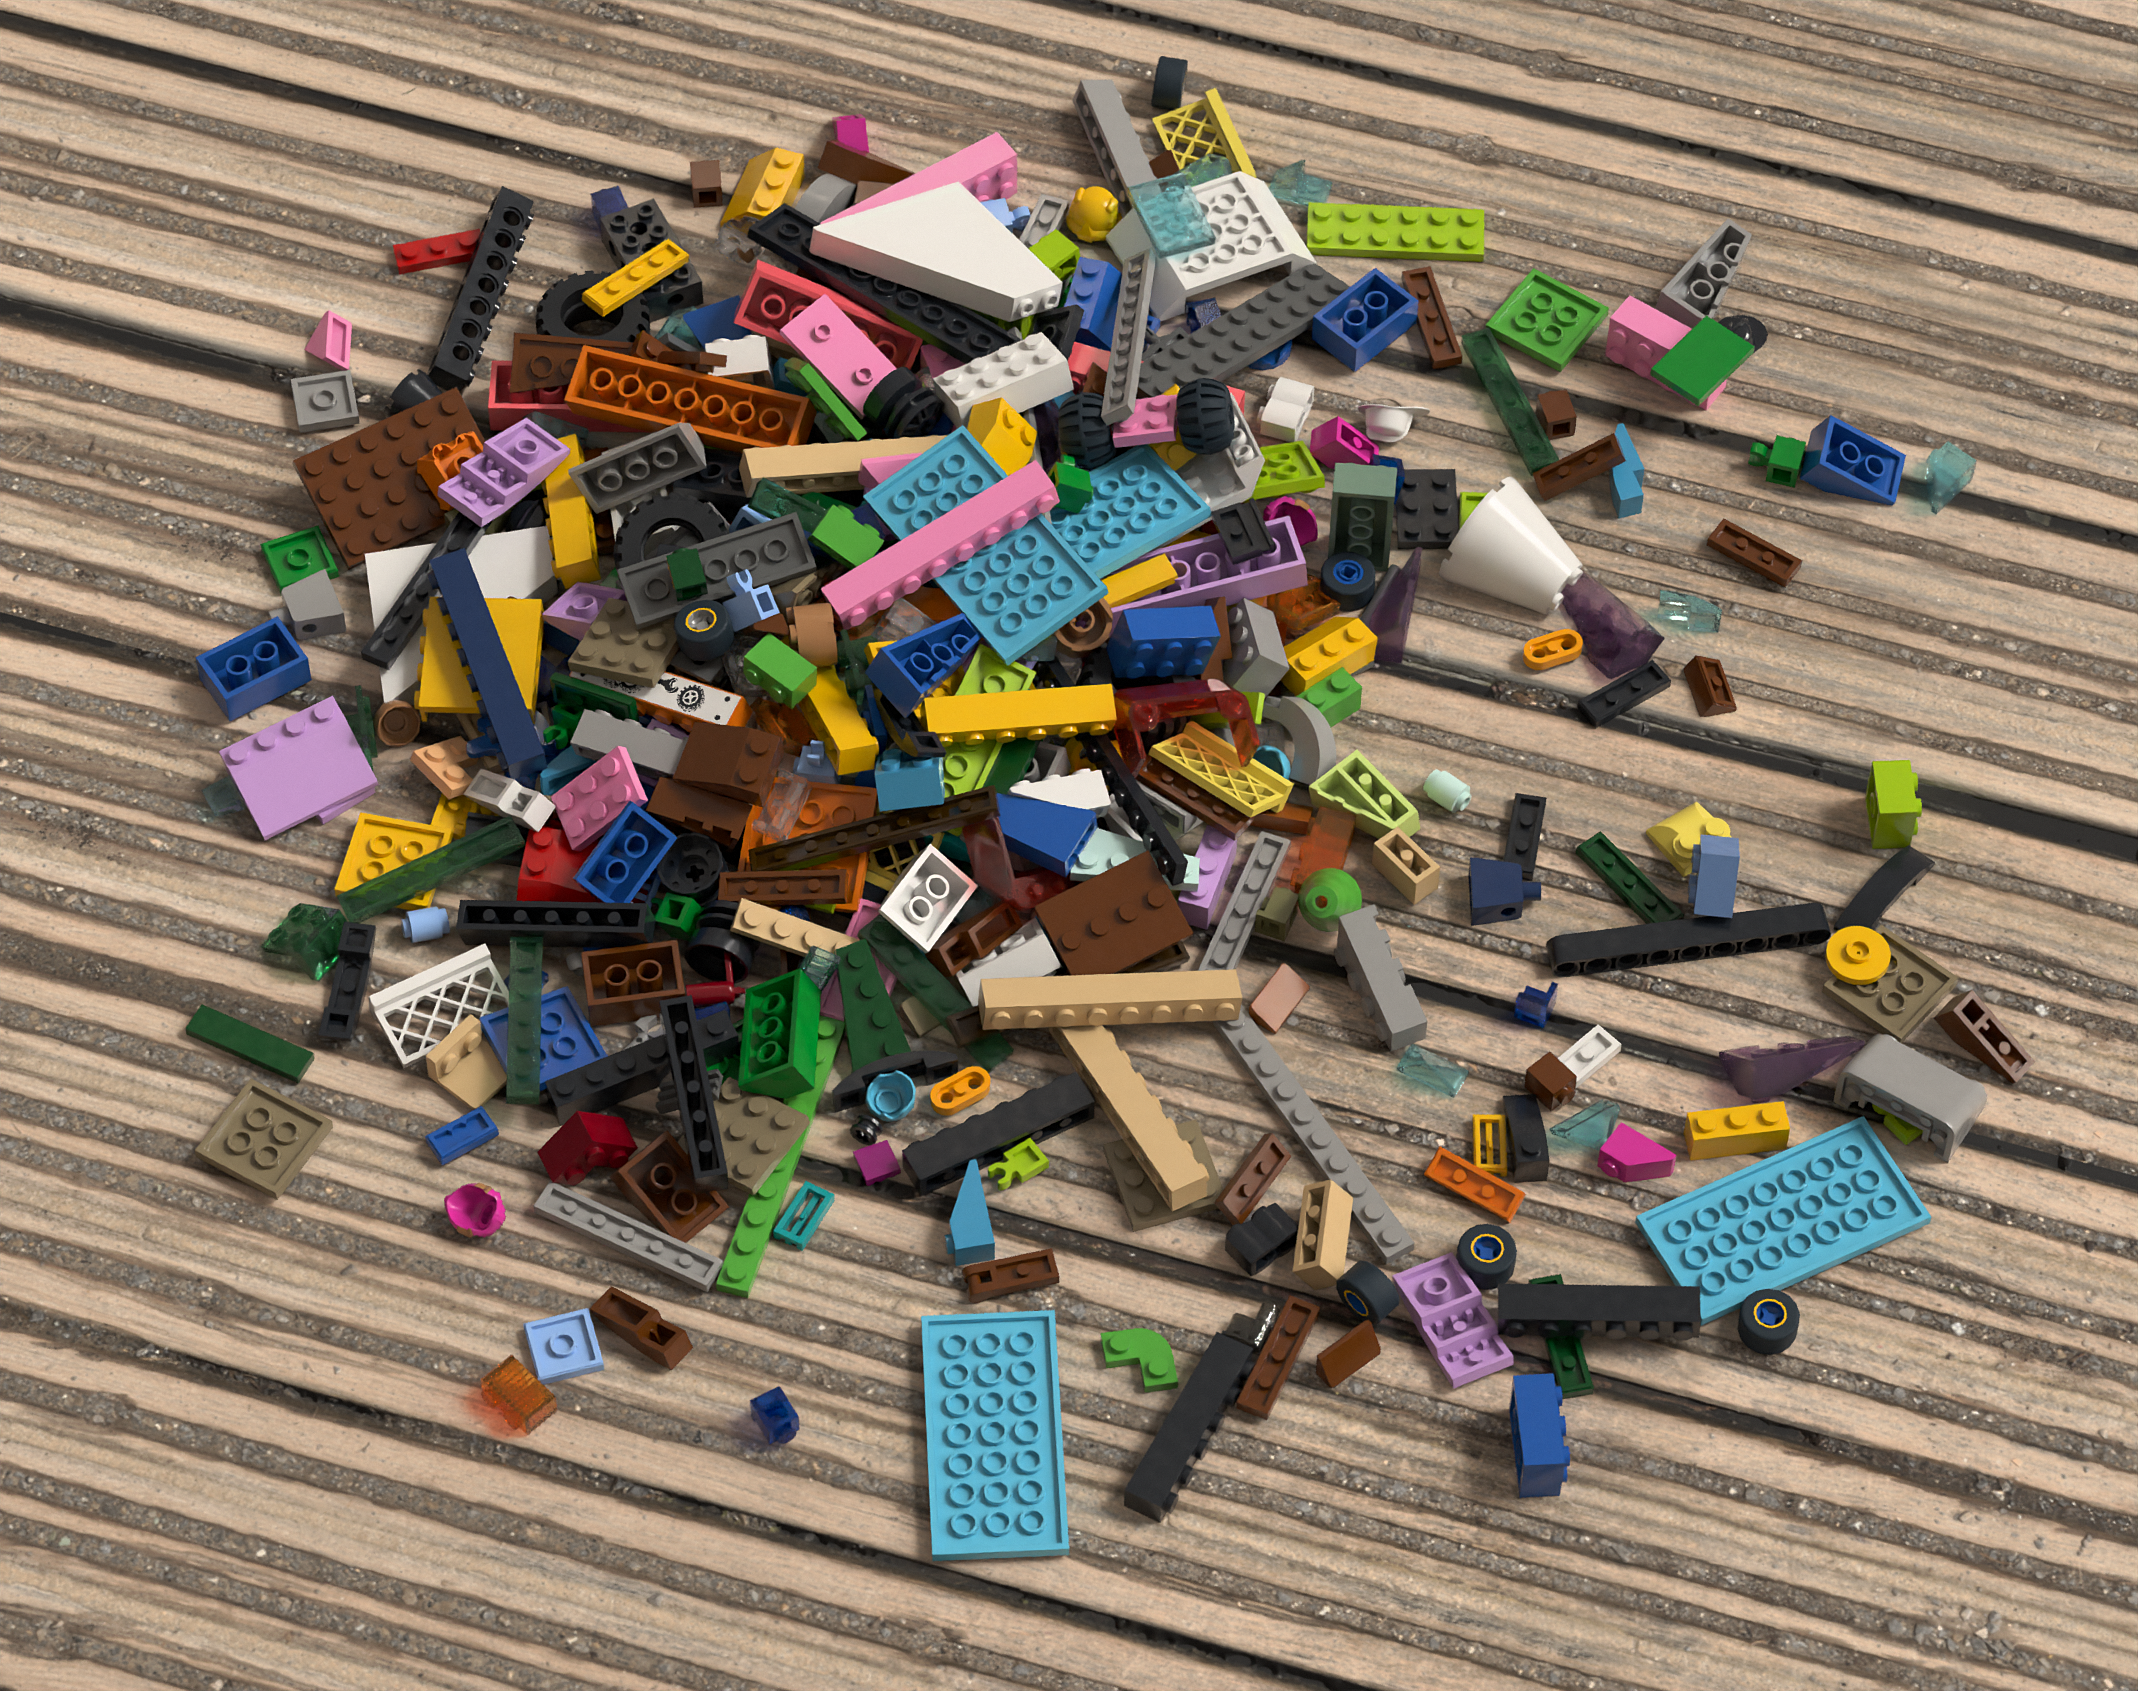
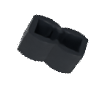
M1277 1203L1267 1207L1262 1206L1253 1213L1250 1221L1243 1224H1235L1229 1229L1225 1239V1251L1250 1276L1256 1275L1268 1267L1275 1259L1284 1256L1296 1247L1299 1225Z

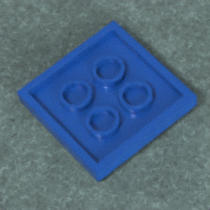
M568 986L479 1018L481 1030L519 1098L546 1089L545 1081L607 1057Z

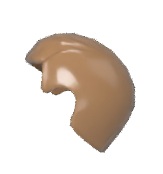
M391 700L383 703L376 711L373 719L376 735L388 746L408 744L414 740L420 730L421 717L415 707L406 701Z

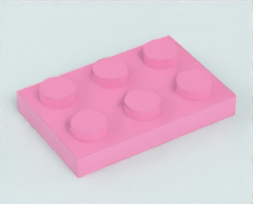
M621 746L615 747L551 796L571 848L579 852L608 831L629 801H632L639 807L648 801L627 749Z

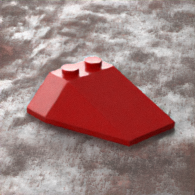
M547 820L539 832L529 829L518 878L517 901L599 902L583 890L573 877L603 836L579 852L572 850L561 821ZM647 879L645 883L651 884V880ZM640 888V890L638 891L645 895H647L648 893L647 890H644L642 888ZM634 897L631 902L644 903L645 901Z

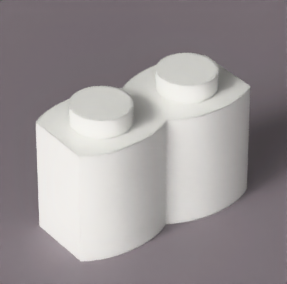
M1283 377L1278 379L1276 385L1271 384L1267 394L1268 403L1266 407H1260L1257 416V423L1261 424L1260 434L1288 442H1296L1314 401V386Z

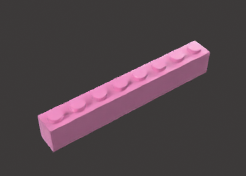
M1034 460L822 587L821 591L827 603H831L832 612L845 631L853 626H858L866 618L879 610L890 607L894 601L904 595L915 592L929 580L942 576L952 566L970 559L974 553L988 545L995 544L1001 537L1012 530L1023 527L1037 515L1050 511L1054 505L1060 502L1056 488L1037 460Z

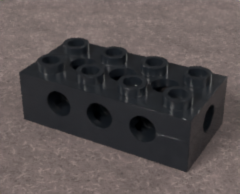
M655 199L600 218L602 242L618 270L667 239L684 250ZM690 259L688 263L641 292L647 301L650 323L704 304L702 280Z
M704 447L706 468L676 480L672 486L674 493H679L680 496L688 497L689 494L697 497V500L703 504L711 502L726 521L733 522L741 507L755 501V497L747 498L739 471L743 453ZM803 494L766 496V502L771 505L774 500L780 498L782 500L781 506L774 512L781 516Z

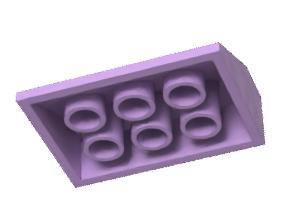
M333 696L219 751L228 775L264 840L379 785Z

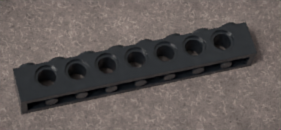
M504 186L500 188L492 200L427 375L438 387L447 391L457 387L460 392L463 386H470L476 371L472 370L473 364H478L484 352V348L480 347L481 342H486L493 327L488 323L490 318L494 319L501 306L497 299L499 296L502 297L509 284V280L505 279L507 273H512L518 258L514 257L515 251L519 252L526 239L522 232L524 229L527 230L534 217V214L530 212L534 201Z

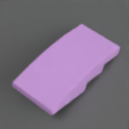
M525 418L484 442L483 452L462 463L460 474L438 486L437 496L477 525L483 527L511 508L540 484L570 454V448L531 420Z
M577 582L542 613V618L566 634L581 641L608 598L627 601L624 591L621 589Z
M1452 1252L1392 1275L1393 1282L1420 1335L1453 1388L1514 1365L1512 1353L1498 1335L1496 1322L1482 1304L1480 1291L1466 1271L1458 1264V1260Z

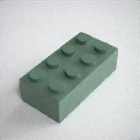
M1335 462L1328 558L1333 554L1343 551L1356 552L1370 560L1375 571L1387 572L1389 568L1397 468L1383 465L1371 466Z

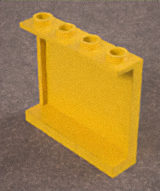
M430 597L429 609L423 610V627L427 628L426 636H421L420 654L424 655L423 663H418L417 680L421 682L420 691H415L414 707L420 710L422 721L427 722L428 712L479 713L476 701L481 700L478 691L472 693L466 675L471 673L468 666L462 668L456 650L461 647L458 640L452 642L446 624L451 623L448 615L442 616L437 603V598L440 597ZM484 598L532 723L535 724L544 629L542 599Z

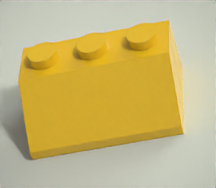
M776 147L750 159L720 222V227L748 234L749 227L782 204L786 203L792 207L805 178L804 154ZM747 216L745 224L740 228L730 221L731 218L740 220L742 217Z
M1333 617L1283 647L1290 669L1280 681L1295 696H1298L1342 667L1349 674H1352L1374 661L1378 638L1359 618Z

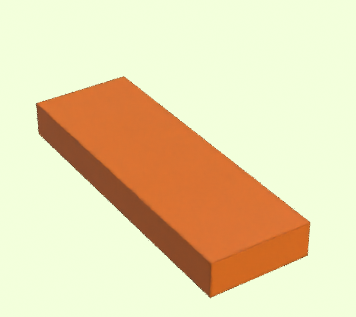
M1440 1146L1424 1173L1425 1177L1509 1223L1526 1196L1525 1192Z

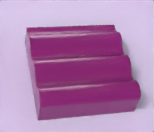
M888 1140L853 1151V1157L867 1186L901 1174V1168Z

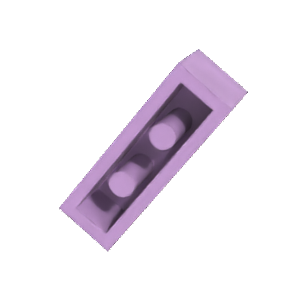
M1207 825L1195 857L1200 858L1198 891L1181 890L1178 898V906L1188 924L1206 930L1210 924L1237 851V840H1232L1210 825Z

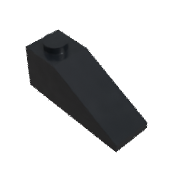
M1536 1094L1503 1096L1514 1183L1547 1181L1550 1159L1546 1132Z

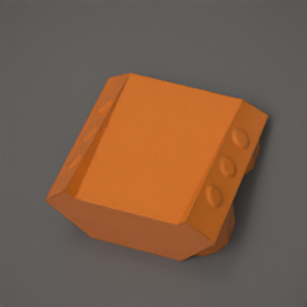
M474 431L458 435L448 444L440 443L434 446L427 455L417 460V473L421 474L438 500L440 509L450 511L454 507L437 496L438 486L460 474L462 463L483 452V445Z

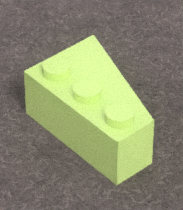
M1355 750L1309 786L1312 805L1378 839L1397 826L1408 837H1411L1420 830L1419 815L1416 808L1358 750Z

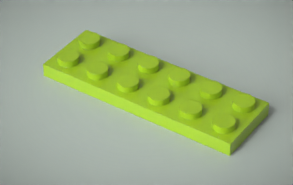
M1308 202L1307 249L1311 255L1483 262L1484 209Z
M979 644L954 696L1028 690L1036 672L1016 661L1007 666L994 650ZM992 739L984 740L983 743L977 745L954 742L952 745L944 747L947 752L945 757H942L945 798L982 788L1003 743ZM964 826L947 830V832L958 837Z

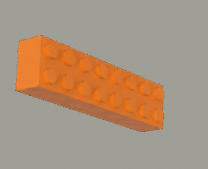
M583 345L564 399L573 414L652 433L677 423H690L703 442V445L743 453L744 449L754 447L768 448L784 445H806L817 414L812 402L806 397Z

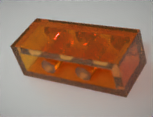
M1320 806L1316 818H1310L1306 833L1310 838L1308 843L1302 842L1298 860L1302 862L1300 868L1294 867L1291 876L1290 886L1295 887L1294 893L1299 894L1305 879L1315 871L1325 868H1336L1343 871L1355 834V814ZM1322 896L1321 903L1324 907L1327 906L1328 901L1325 896Z

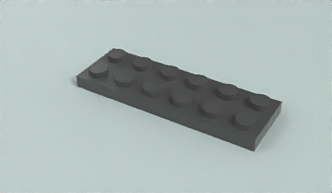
M797 512L686 547L690 550L697 548L707 583L708 594L677 602L666 556L671 555L673 552L617 570L638 630L675 618L683 607L694 601L712 600L721 603L737 597L735 592L729 587L726 578L734 573L748 569L752 577V588L756 589L767 584L770 587L817 572V567Z

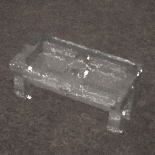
M784 769L779 770L778 781L758 820L755 819L752 824L754 831L779 842L787 840L813 789L807 778L800 777Z

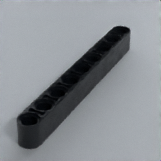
M1807 903L1733 913L1732 918L1705 916L1558 935L1547 941L1546 948L1553 975L1556 977H1571L1822 944L1830 939L1831 932L1824 906L1819 903Z

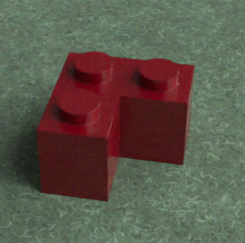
M576 1111L537 1153L552 1183L576 1186L585 1179L586 1175L595 1165L618 1169L628 1161V1158L638 1147L623 1118Z

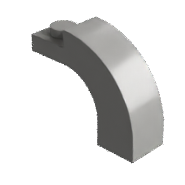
M832 174L822 175L808 187L794 209L820 223L850 208L856 197L858 185Z
M1267 696L1266 700H1264L1262 716L1283 724L1293 738L1295 753L1289 778L1311 785L1336 766V745L1332 730L1323 714L1308 701L1299 697L1282 696L1280 699Z

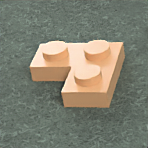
M461 736L414 750L410 761L448 799L463 795L473 779L463 769L476 765L479 758H470L467 755V742Z

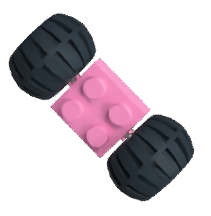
M1199 378L1190 381L1181 387L1177 395H1158L1152 398L1136 399L1134 414L1130 418L1108 426L1101 417L1104 396L1097 393L1084 392L1071 396L1062 403L1059 410V434L1063 454L1073 457L1075 459V466L1085 469L1097 468L1108 463L1115 457L1118 447L1176 441L1177 426L1184 447L1197 454L1212 455L1221 452L1229 447L1232 439H1234L1235 422L1231 395L1227 386L1215 379Z

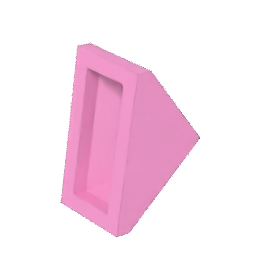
M328 310L324 313L304 350L341 371L349 370L352 323Z
M922 453L861 459L858 481L872 490Z

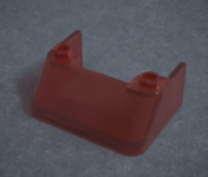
M1220 679L1118 690L1113 695L1117 717L1113 726L1121 757L1134 778H1136L1147 758L1140 732L1152 730L1157 725L1159 719L1219 712L1224 718L1228 719L1241 767L1248 766L1260 746L1248 699L1243 693Z
M998 817L962 827L976 880L1017 911L1034 908V906L1084 882L1070 880V872L1065 878L1044 867L1014 874Z

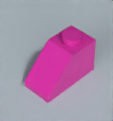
M863 115L832 117L835 140L857 150L869 152L866 120Z
M1339 416L1311 430L1310 453L1315 459L1330 469H1335V462L1377 466L1379 445Z
M1621 1122L1600 1148L1597 1166L1606 1175L1613 1178L1616 1177L1624 1183L1670 1177L1674 1172L1676 1154Z

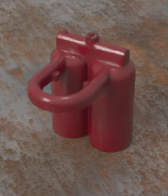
M724 951L727 981L686 985L687 996L692 995L694 1008L731 1005L735 1002V998L745 994V988L734 987L731 953Z

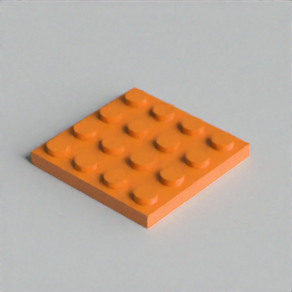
M775 777L764 807L753 805L746 821L737 872H751L749 849L876 816L879 803L877 789ZM870 851L799 870L846 869L849 874L847 904H836L834 911L858 912L860 899L863 895Z

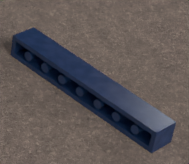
M465 548L429 560L432 572L427 573L429 583L433 591L439 590L441 597L437 598V603L442 616L448 615L451 623L446 624L452 642L458 640L461 647L456 650L462 668L468 666L471 673L466 675L472 693L478 691L481 700L476 701L481 718L488 717L490 726H487L486 730L491 744L498 743L500 752H497L496 756L501 770L508 769L511 779H517L548 768L543 748Z

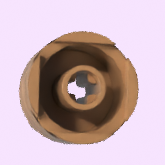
M1101 598L1048 636L1052 645L1059 652L1072 659L1087 657L1090 653L1095 652L1105 643L1112 630L1113 613L1108 602ZM1076 620L1078 622L1084 620L1086 624L1082 628L1081 626L1076 627L1074 622Z
M831 603L786 608L787 624L790 631V636H788L789 647L816 667L837 665V644Z

